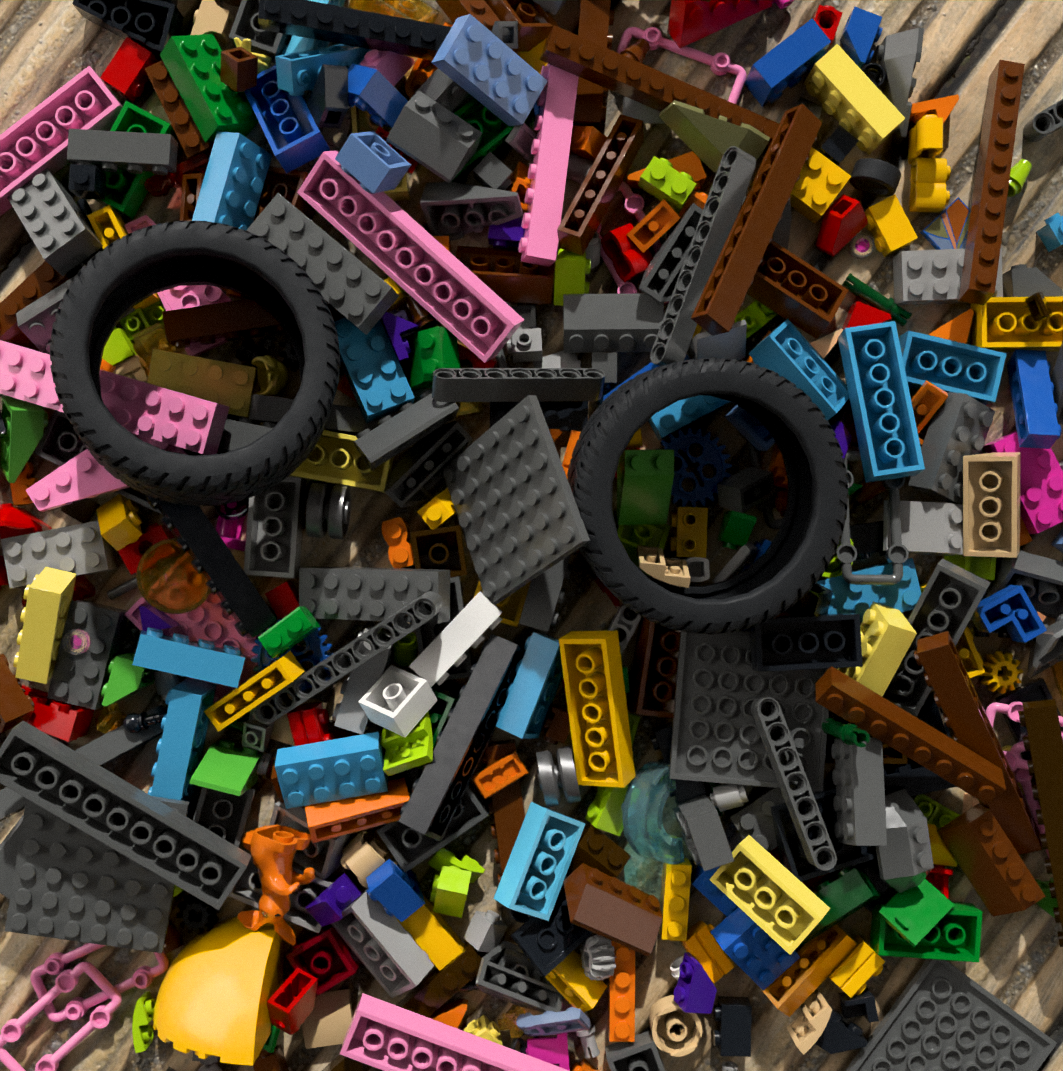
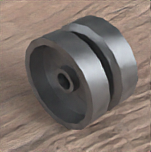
M312 483L306 509L308 537L323 538L328 531L331 539L345 540L351 514L350 487L347 485H335L330 493L327 484Z
M571 746L558 748L556 752L557 765H554L552 753L549 750L536 752L538 763L537 775L547 808L560 804L559 789L561 788L564 790L565 799L568 803L581 801Z

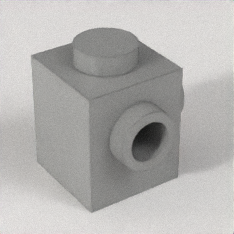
M524 326L516 330L512 335V339H509L507 342L508 354H513V363L543 361L541 328Z
M476 911L463 938L477 951L490 952L499 945L508 926L500 920L501 916L494 911Z

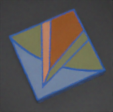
M958 197L920 233L936 250L965 249L971 210Z

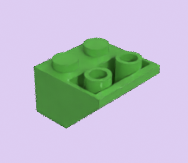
M135 652L117 655L110 662L108 672L111 673L109 681L104 685L101 693L103 706L123 701L154 684L153 669L132 665Z

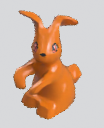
M276 824L250 830L241 839L243 847L251 851L253 864L259 871L263 894L258 902L259 911H241L237 918L246 928L253 931L258 930L266 923L274 924V929L280 938L292 946L296 944V936L292 928L284 920V916L290 910L289 895L297 891L300 885L309 884L315 879L314 868H306L304 873L300 874L295 872L292 867L297 850H305L312 841L309 833Z

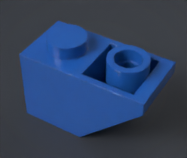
M854 7L848 17L840 41L846 54L861 69L863 65H867L871 61L874 51L870 49L873 42L877 43L883 28L879 27L882 17Z

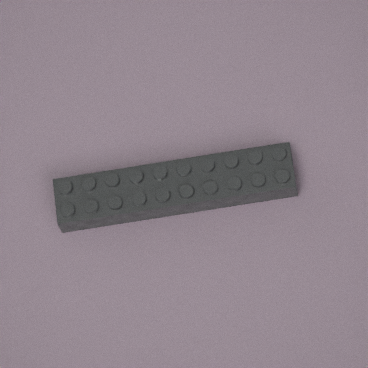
M25 721L20 722L11 730L0 747V783L217 910L220 909L248 866L251 858L249 853Z

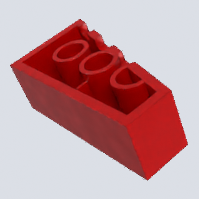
M671 0L667 32L677 46L682 48L771 7L773 0H711L710 2L703 0Z
M22 685L23 692L32 698L35 706L30 720L26 721L28 724L48 735L67 742L87 735L94 713L93 709L48 699V692Z

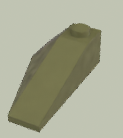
M676 100L659 114V117L715 174L724 153L731 146H736L755 157L757 161L770 137L751 125L741 123L738 126L727 122V117L719 115L717 119L705 115L703 109Z

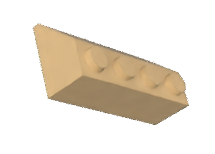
M993 452L963 456V556L1017 558L1020 552L1021 452Z

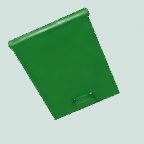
M924 879L920 885L901 893L898 892L877 914L909 944L915 947L951 909L955 908V904L927 879Z

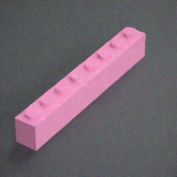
M547 63L546 66H542L540 73L548 82L537 99V106H540L539 115H536L534 121V130H537L536 139H533L531 145V154L534 155V160L528 170V179H531V184L525 194V203L528 204L527 213H524L521 226L525 228L524 238L521 237L518 252L522 253L521 262L550 267L557 258L559 241L557 229L562 217L579 77Z

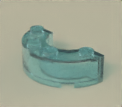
M650 761L637 770L636 776L631 780L622 803L624 836L638 855L667 864H679L684 862L682 837L667 834L662 822L665 802L669 795L676 790L675 779L669 778L670 764Z

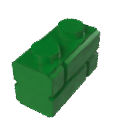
M299 606L261 634L258 639L272 658L281 657L308 637L310 633L320 628V625L306 606Z

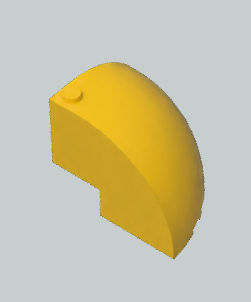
M233 917L214 924L210 931L204 930L201 935L195 936L188 942L166 972L154 1007L153 1029L158 1030V1037L164 1043L172 1041L173 1048L185 1054L193 1050L198 1058L201 1059L214 1055L220 1057L221 1063L254 1065L271 1034L267 1001L283 984L284 940L276 933L274 924L266 923L258 930L253 931L246 928L237 917Z

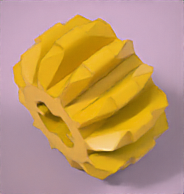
M996 651L994 656L992 654L986 655L987 662L983 661L982 664L985 673L980 674L985 677L981 680V684L988 685L989 691L995 692L997 690L1001 694L1006 693V689L1010 691L1015 690L1014 682H1022L1017 678L1018 674L1024 672L1022 669L1017 668L1021 662L1013 659L1011 653L1003 654L1002 651ZM1003 669V674L998 676V670L1002 671Z

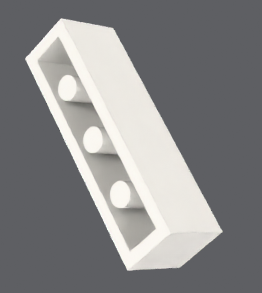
M480 591L409 667L421 678L427 680L430 687L435 683L440 686L450 675L447 670L453 664L458 667L467 658L464 652L470 646L475 649L485 639L482 633L488 627L493 630L503 620L500 617L503 611Z

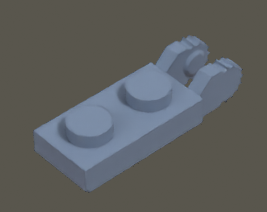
M575 1007L567 1008L566 1011L560 1012L545 1011L543 1014L534 1016L527 1012L520 1014L516 1018L517 1027L523 1030L524 1034L528 1037L589 1030L590 1019L581 1009Z

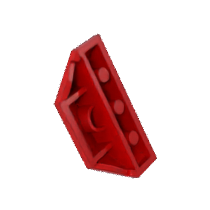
M13 503L0 505V542L4 538L52 529L51 526L22 507H14Z

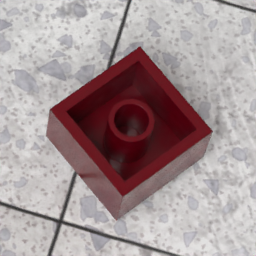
M331 924L324 926L319 933L314 932L293 945L286 955L294 970L298 967L318 978L316 997L356 973L359 966L350 955V947Z

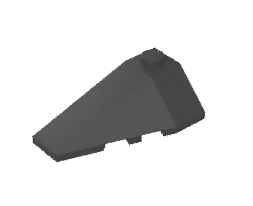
M915 28L887 35L881 45H877L875 51V60L878 61V64L885 71V80L881 85L882 93L905 117L904 121L892 133L894 145H899L907 136L912 103L908 102V98L911 97L916 86L917 79L912 77L916 62L919 63L921 59L924 28Z
M457 182L426 183L420 201L430 234L432 236H449L450 241L464 238V234L472 231L475 233L481 232L486 226L492 224L500 225L523 216L517 192Z

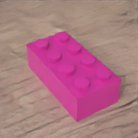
M1017 430L984 445L983 448L986 453L1021 452L1020 516L1029 534H1038L1063 522V471L1052 448L1019 447Z

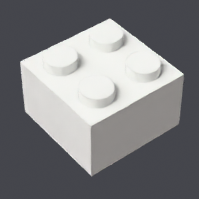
M391 665L358 702L371 722L402 737H406L437 702V698L427 680Z

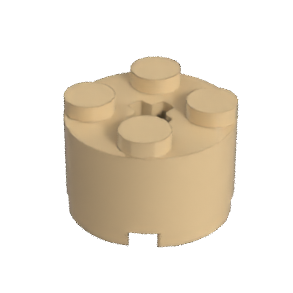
M370 828L361 830L342 850L343 857L340 859L342 866L347 870H351L358 877L359 883L365 888H368L366 877L388 859H391L396 865L399 864L377 833V830L373 833L368 831Z
M669 995L652 1005L649 1024L656 1046L671 1056L681 1057L690 1054L696 1049L703 1033L702 1024L698 1013H685L673 1000L674 995Z

